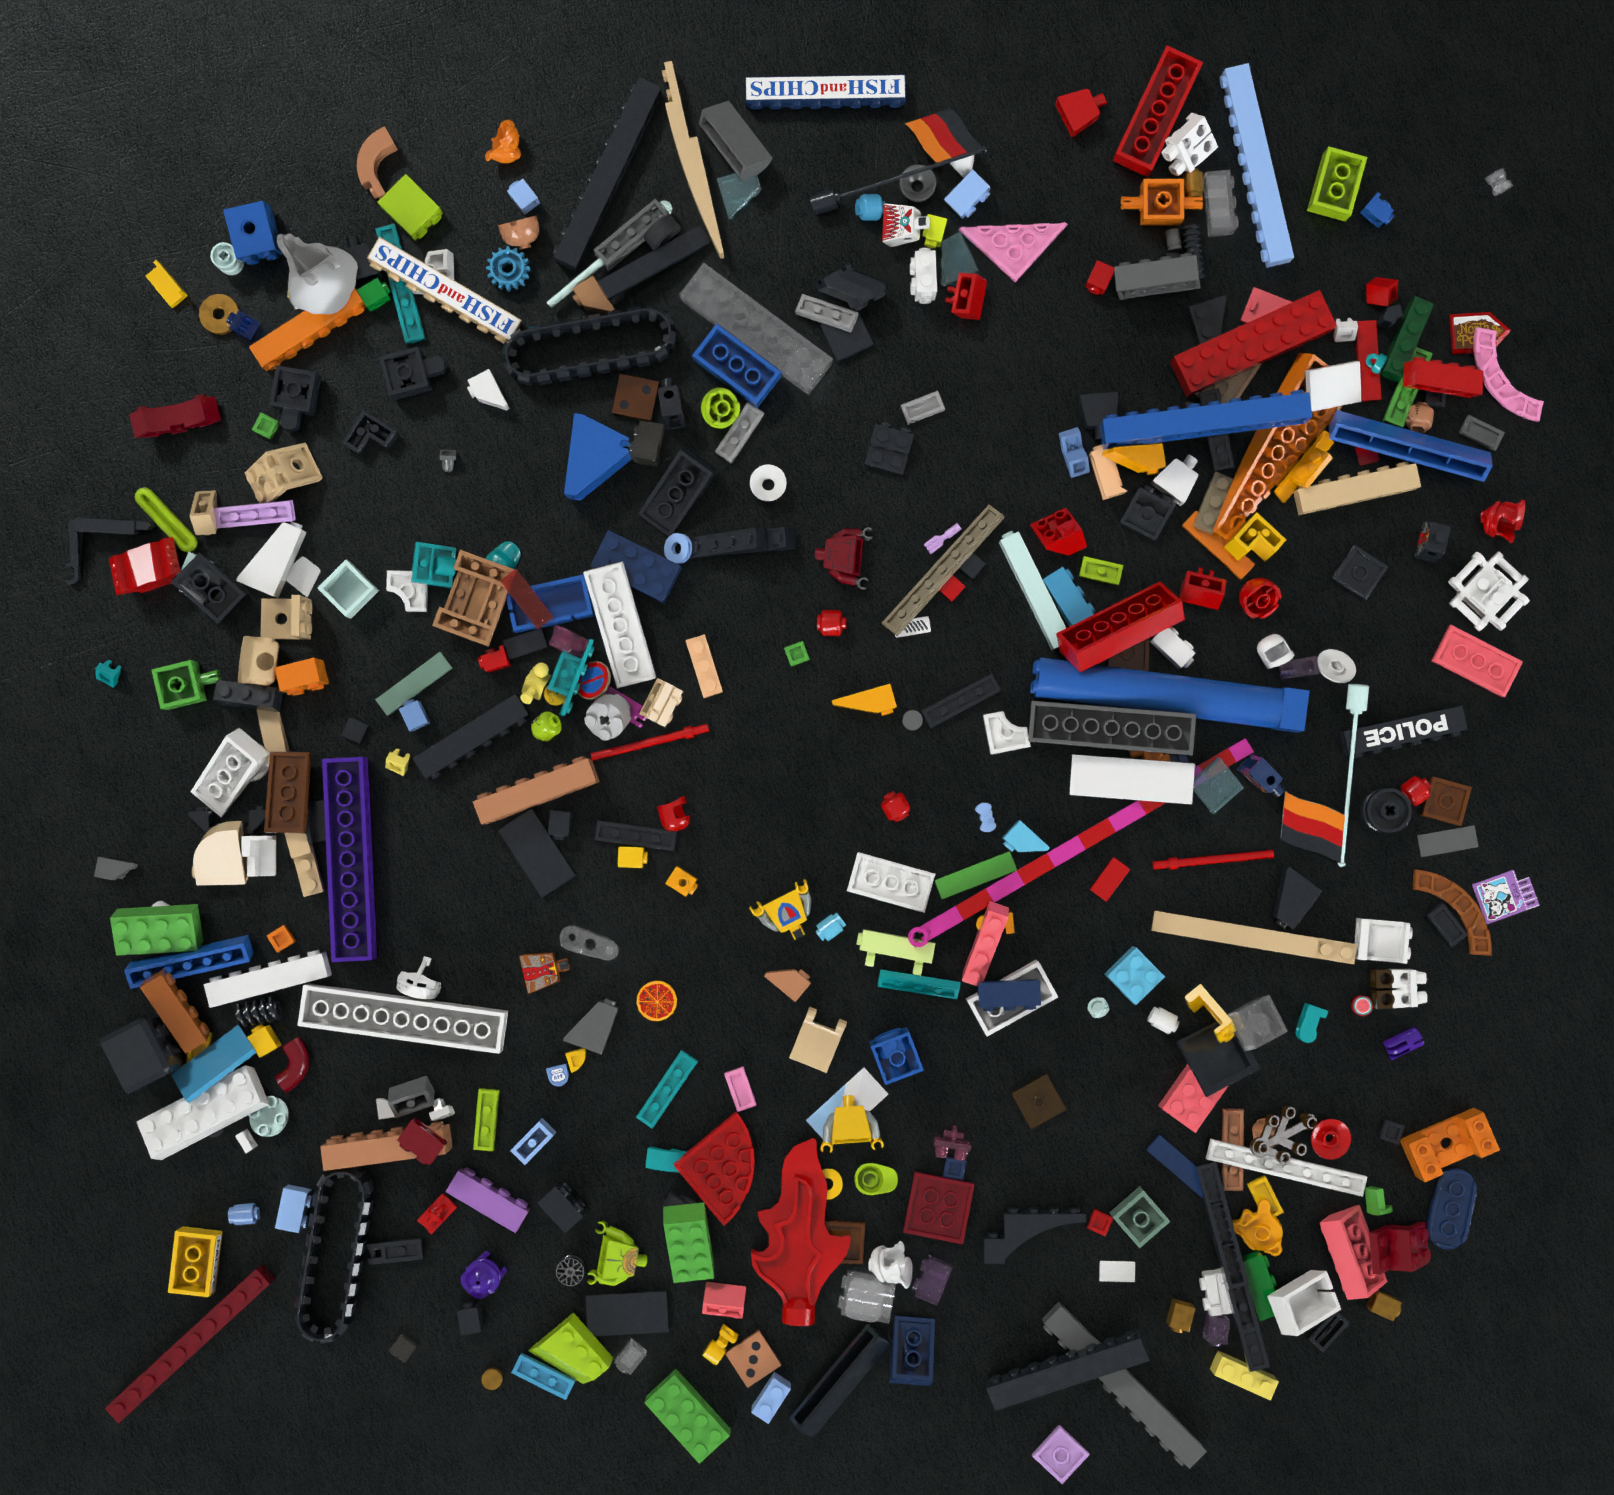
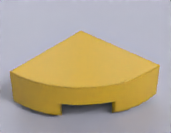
M585 1048L566 1053L571 1073L577 1071L583 1065L586 1058Z

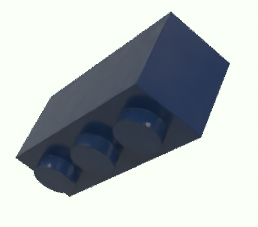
M1040 980L977 982L978 1007L983 1008V1011H995V1007H1003V1010L1010 1011L1016 1010L1017 1006H1024L1025 1010L1036 1009V1006L1041 1005Z

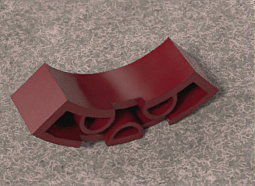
M206 394L196 395L192 400L157 408L141 406L136 408L137 411L129 414L135 438L158 437L159 434L169 432L171 434L188 431L187 428L198 426L201 428L221 420L216 398L206 397Z

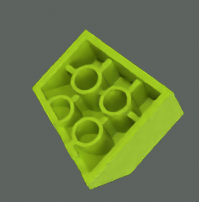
M574 1313L528 1350L582 1384L599 1377L610 1367L613 1360L612 1355Z

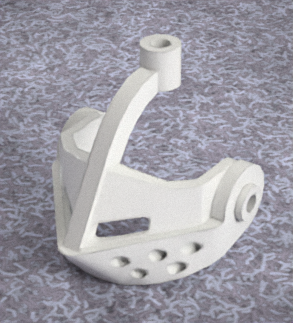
M424 956L417 973L401 971L397 978V990L414 998H436L440 993L441 983L430 980L422 975L424 968L430 965L432 958ZM407 979L412 980L413 984L408 983ZM417 984H426V987H419Z

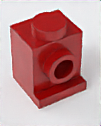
M499 646L500 650L498 651L496 648L486 650L485 655L478 658L480 668L489 673L511 666L505 646Z

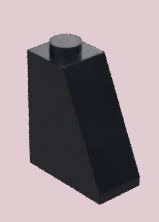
M1285 866L1282 870L1273 917L1277 920L1276 924L1284 930L1287 928L1294 930L1322 892V890L1290 866Z

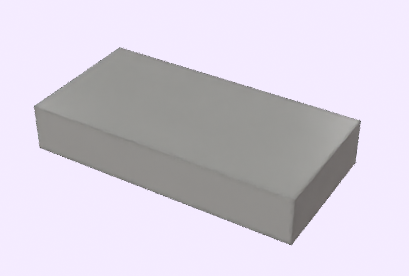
M938 391L900 406L907 425L945 411Z

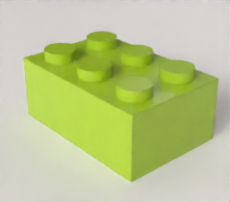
M1328 146L1321 158L1307 211L1346 221L1352 215L1367 157Z

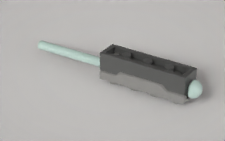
M656 199L650 202L596 247L594 252L598 259L548 300L547 304L553 308L572 292L574 287L584 282L602 266H605L608 271L614 268L645 242L644 234L657 220L671 214L672 205L670 202L661 201L659 203Z

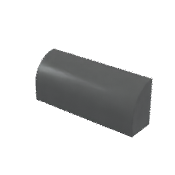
M729 101L702 109L699 125L742 181L758 175L769 165L772 160L771 155Z

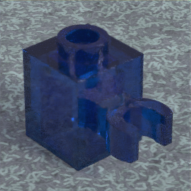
M235 310L234 313L230 312L226 319V323H228L226 328L247 340L253 338L260 324L259 321L239 310Z

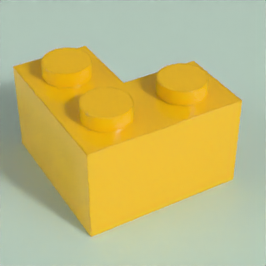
M1255 513L1229 540L1224 548L1238 561L1251 549L1262 560L1266 561L1282 546L1286 539L1264 518Z

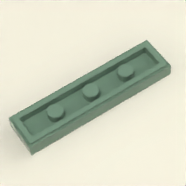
M439 652L375 700L386 715L389 716L403 706L404 702L414 698L453 669V667L444 655Z

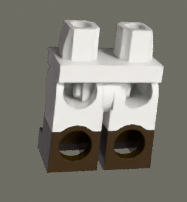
M1370 969V987L1393 988L1370 989L1373 1008L1418 1007V1004L1426 1003L1427 993L1425 991H1417V984H1426V973L1418 972L1414 969Z

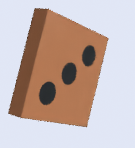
M760 1330L725 1352L747 1388L782 1365Z

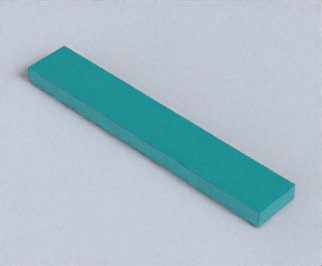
M395 223L375 228L378 238L380 237L402 250ZM388 277L406 345L426 340L414 293L406 287L405 282L401 280L396 282Z

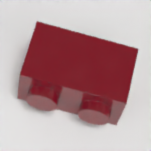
M416 1117L411 1120L397 1139L400 1143L399 1146L403 1150L413 1152L416 1155V1159L424 1165L426 1163L428 1165L432 1164L448 1143Z

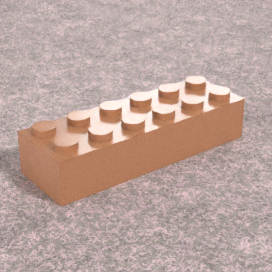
M582 756L572 760L573 764L567 766V764L563 763L553 767L554 771L550 773L548 771L534 774V779L523 778L515 781L516 785L513 787L505 785L497 788V793L486 792L478 795V800L473 801L480 823L490 824L600 782L592 759H586V757Z
M438 1121L427 1126L448 1142L439 1155L446 1154L453 1148L450 1123L444 1124L443 1121ZM403 1127L391 1128V1131L383 1132V1129L374 1130L367 1135H363V1132H358L346 1138H343V1135L332 1136L331 1139L326 1140V1143L320 1146L323 1171L414 1159L416 1155L411 1151L403 1150L399 1146L400 1143L397 1139L404 1131Z

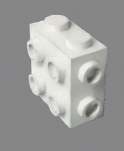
M920 248L919 251H915L914 258H911L910 275H914V278L911 279V295H915V301H919L921 304H928L931 301H935L937 293L936 251H931L930 248Z

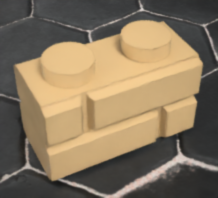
M657 678L639 714L665 727L672 720V712L675 706L680 704L683 691Z

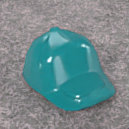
M508 541L500 544L485 559L515 569L521 553L518 546Z

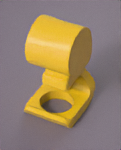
M723 1324L718 1340L714 1341L712 1339L702 1356L716 1366L726 1352L725 1347L728 1341L735 1343L738 1334Z

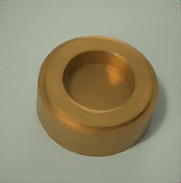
M489 1368L482 1375V1384L489 1390L497 1389L503 1380V1375L497 1368Z

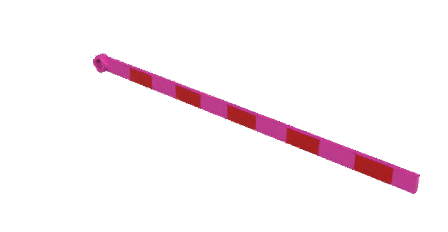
M1246 738L1196 766L1194 786L1253 753L1254 751ZM1137 800L922 926L912 928L908 934L909 943L915 947L926 945L930 939L986 908L989 901H998L1167 802ZM915 932L923 933L922 942L919 943L913 940Z

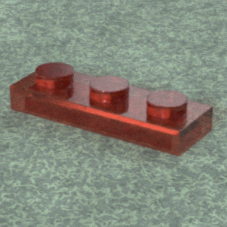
M517 569L500 580L537 630L554 618Z

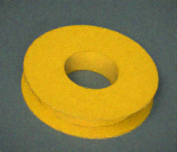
M823 1169L825 1178H830L833 1181V1187L827 1189V1199H833L842 1190V1178L834 1169Z

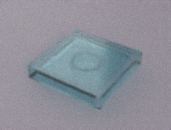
M1218 757L1194 778L1193 791L1209 811L1215 814L1244 787L1223 760Z

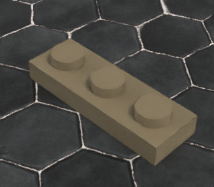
M1216 471L1213 473L1193 524L1194 528L1210 535L1213 533L1218 515L1232 484V478Z

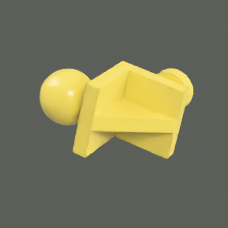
M545 663L536 664L526 677L521 691L523 693L520 696L523 703L530 704L533 698L541 699L544 687L552 676L548 674L549 667Z

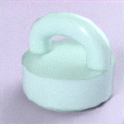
M1101 997L1092 999L1087 1007L1093 1018H1101L1109 1012L1106 1000Z

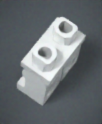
M1191 113L1186 118L1187 122L1180 129L1176 130L1172 137H1168L1165 140L1167 146L1161 153L1168 161L1174 159V162L1169 166L1171 174L1179 176L1184 171L1191 173L1195 169L1194 167L1199 165L1218 148L1204 116Z

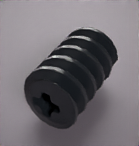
M272 996L269 997L268 1003H266L264 998H261V1002L258 1004L255 999L252 1006H250L248 1001H245V1006L242 1007L239 1002L236 1008L237 1023L239 1027H242V1025L248 1027L250 1024L253 1026L257 1025L258 1022L264 1024L266 1021L269 1023L273 1022L274 1019L280 1021L282 1018L281 1004L278 999L274 1001Z

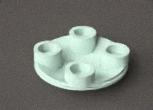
M267 1096L269 1105L248 1115L251 1128L258 1135L271 1137L280 1133L286 1126L289 1116L288 1108L280 1098Z

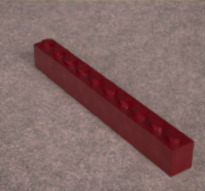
M263 1264L260 1265L105 1408L106 1411L117 1423H120L276 1278Z

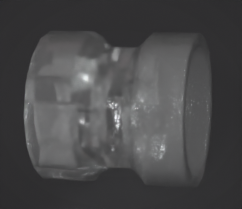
M1504 168L1485 178L1487 184L1491 185L1494 196L1505 192L1513 186L1511 181L1507 180Z

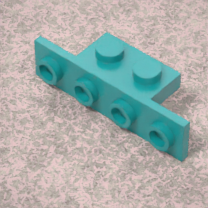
M589 639L587 641L581 658L563 651L560 654L547 688L566 696L559 713L560 716H565L566 713L569 714L573 705L571 698L579 690L580 683L577 682L580 675L584 676L588 665L585 662L587 657L591 658L595 646H592L594 640Z

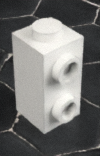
M1172 626L1159 632L1149 641L1177 669L1187 668L1194 661L1192 658L1195 654L1192 650L1194 647L1188 641H1182L1178 637L1179 633Z

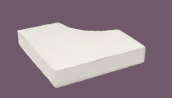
M387 570L386 590L394 592L402 598L407 612H427L428 585L411 583L412 571Z
M1003 711L983 715L990 754L1031 747L1028 741L1027 727H1018L1011 724L1006 719Z

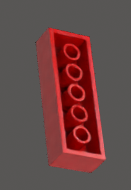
M1166 46L1112 161L1149 177L1162 151L1165 140L1168 138L1203 64L1202 61L1170 46Z
M1158 582L1056 633L1059 651L1079 672H1082L1185 620L1182 601L1162 582Z

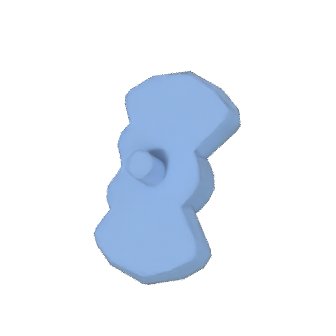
M982 802L977 805L975 811L980 814V821L982 822L980 830L990 833L996 828V823L992 817V806L989 803Z

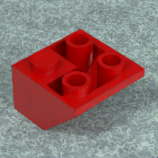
M1067 508L1030 524L1046 550L1071 555L1087 547L1081 527Z

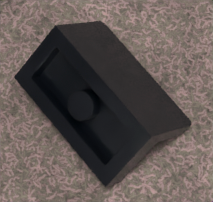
M324 800L308 803L306 827L308 843L326 841Z

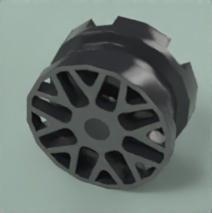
M574 1254L564 1256L556 1269L558 1280L566 1286H575L580 1283L586 1271L584 1260Z

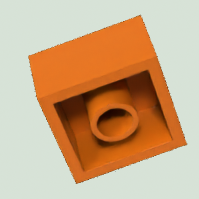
M317 658L275 667L280 691L286 692L287 695L304 694L306 689L316 691L323 689V685L329 684L324 661Z

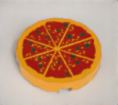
M655 980L647 983L640 989L637 995V1006L645 1018L651 1021H661L673 1014L677 1006V996L671 985L664 981Z

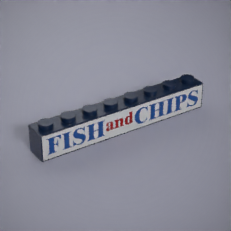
M905 74L745 77L746 107H750L752 110H759L762 107H770V109L774 110L781 109L782 107L800 109L805 106H810L812 109H819L822 106H830V108L837 109L842 106L860 108L870 105L871 108H879L882 105L897 108L905 105L906 79Z

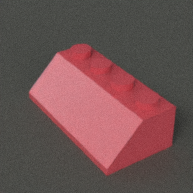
M1360 1205L1331 1214L1320 1222L1321 1231L1326 1239L1328 1250L1334 1261L1335 1270L1339 1275L1347 1300L1369 1298L1387 1283L1385 1273L1381 1275L1373 1274L1370 1232Z

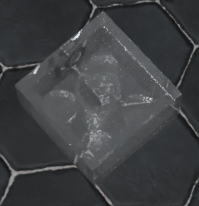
M1270 995L1256 998L1227 1014L1233 1021L1236 1029L1235 1034L1244 1052L1257 1049L1288 1032Z

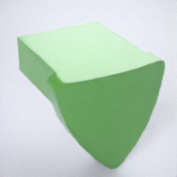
M1365 1187L1367 1213L1383 1215L1393 1212L1392 1205H1385L1383 1188Z

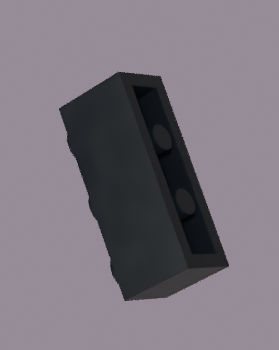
M217 680L213 700L225 706L280 712L283 692L276 687Z

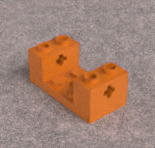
M1475 1108L1401 1138L1400 1141L1415 1177L1423 1182L1443 1175L1441 1168L1474 1154L1483 1158L1500 1151L1484 1112ZM1448 1137L1451 1141L1450 1146L1442 1148V1139Z

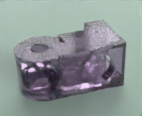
M1317 657L1296 659L1280 665L1281 680L1319 674Z

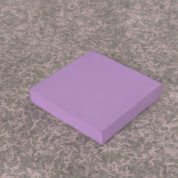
M1060 1425L1032 1453V1457L1061 1484L1090 1455Z

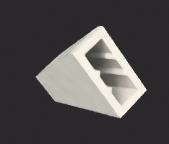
M293 521L290 524L283 522L237 577L236 581L279 598L307 533L301 529L302 525Z

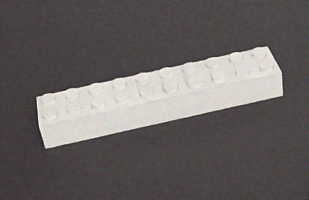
M309 983L303 985L298 1026L499 1054L503 1051L508 1011Z

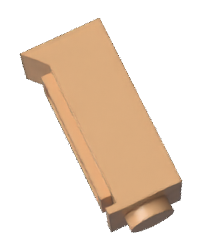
M1102 445L1093 448L1089 457L1102 499L1106 500L1125 494L1127 490L1121 487L1122 482L1116 463L1102 456V452L1108 449L1103 450Z

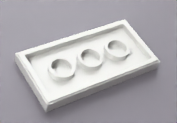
M858 852L847 891L925 913L935 874Z

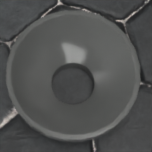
M913 165L908 167L902 174L926 166ZM931 170L900 179L901 192L910 201H925L935 191L936 178ZM916 181L921 182L923 185V189L920 192H915L911 188V185Z

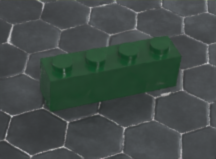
M1416 296L1408 302L1386 354L1387 360L1380 370V376L1394 382H1398L1403 378L1404 363L1411 360L1433 308V303Z

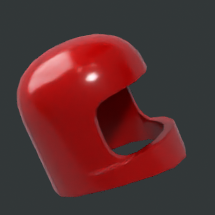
M685 796L657 807L662 826L665 830L675 832L689 825L690 815L686 816L682 809V804L687 803Z

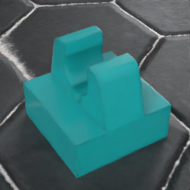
M108 660L103 664L99 663L95 668L96 679L114 688L121 674V666L118 665L113 670L110 668L112 661Z

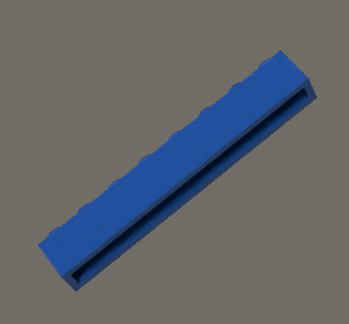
M1336 410L1329 425L1330 440L1484 482L1493 466L1491 452Z

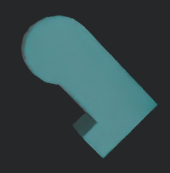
M1305 1003L1295 1032L1297 1038L1306 1043L1313 1042L1317 1037L1316 1028L1320 1017L1326 1019L1328 1011Z

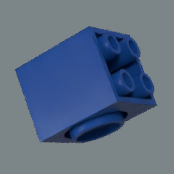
M259 201L223 210L236 259L248 265L259 263L260 259L275 260L279 258L278 255L283 254L277 244L279 233L272 206L264 201Z
M907 1027L887 1031L869 1041L885 1085L924 1071Z

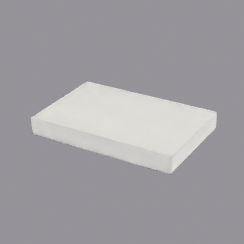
M1360 361L1305 371L1306 393H1310L1312 411L1361 402Z

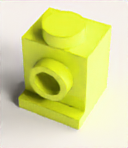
M928 214L930 227L923 231L922 236L926 237L924 245L929 248L940 247L947 219Z

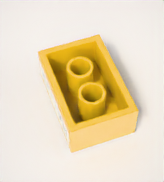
M183 1226L175 1231L168 1293L209 1297L216 1291L223 1231Z

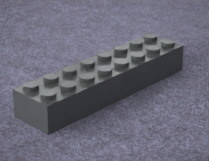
M1032 701L1028 741L1193 756L1196 714Z

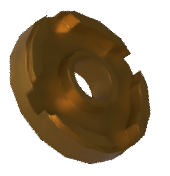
M215 294L203 301L199 309V318L201 324L208 331L224 335L233 331V328L238 325L240 310L232 298L224 294ZM218 310H224L225 312L222 319L215 318V313Z

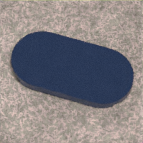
M1446 1169L1443 1171V1175L1437 1177L1426 1229L1429 1232V1239L1442 1249L1450 1250L1457 1248V1246L1465 1242L1469 1233L1477 1185L1473 1177L1463 1169Z

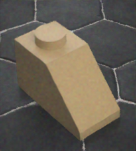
M216 490L195 492L190 519L196 535L216 534L217 523L214 508H218Z

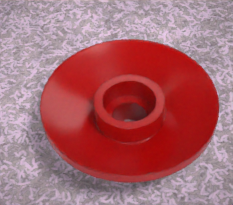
M1323 1120L1312 1131V1148L1322 1158L1337 1159L1343 1156L1350 1147V1131L1339 1120ZM1330 1134L1331 1139L1326 1141V1136Z

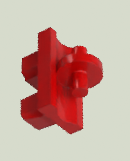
M442 1193L417 1221L432 1235L458 1206Z

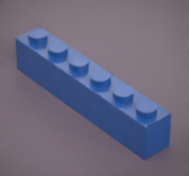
M249 935L201 945L198 951L170 952L131 961L124 971L129 987L132 989L140 987L144 980L163 969L167 973H171L174 979L250 962L254 951Z

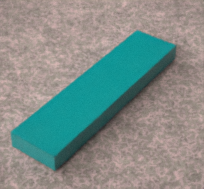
M880 970L877 986L957 999L961 982Z
M681 1050L636 1118L653 1129L698 1060Z

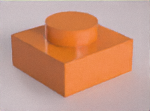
M286 925L267 935L277 953L296 942Z

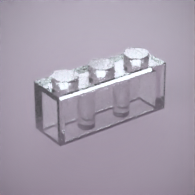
M1230 170L1206 172L1203 179L1208 237L1232 235L1236 228H1238V216L1234 214L1236 197L1232 194L1234 177L1230 175Z

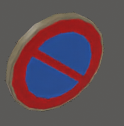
M593 661L586 664L588 665L584 676L580 675L577 682L580 683L577 693L582 698L588 700L597 699L602 696L608 689L611 678L609 668L604 663Z

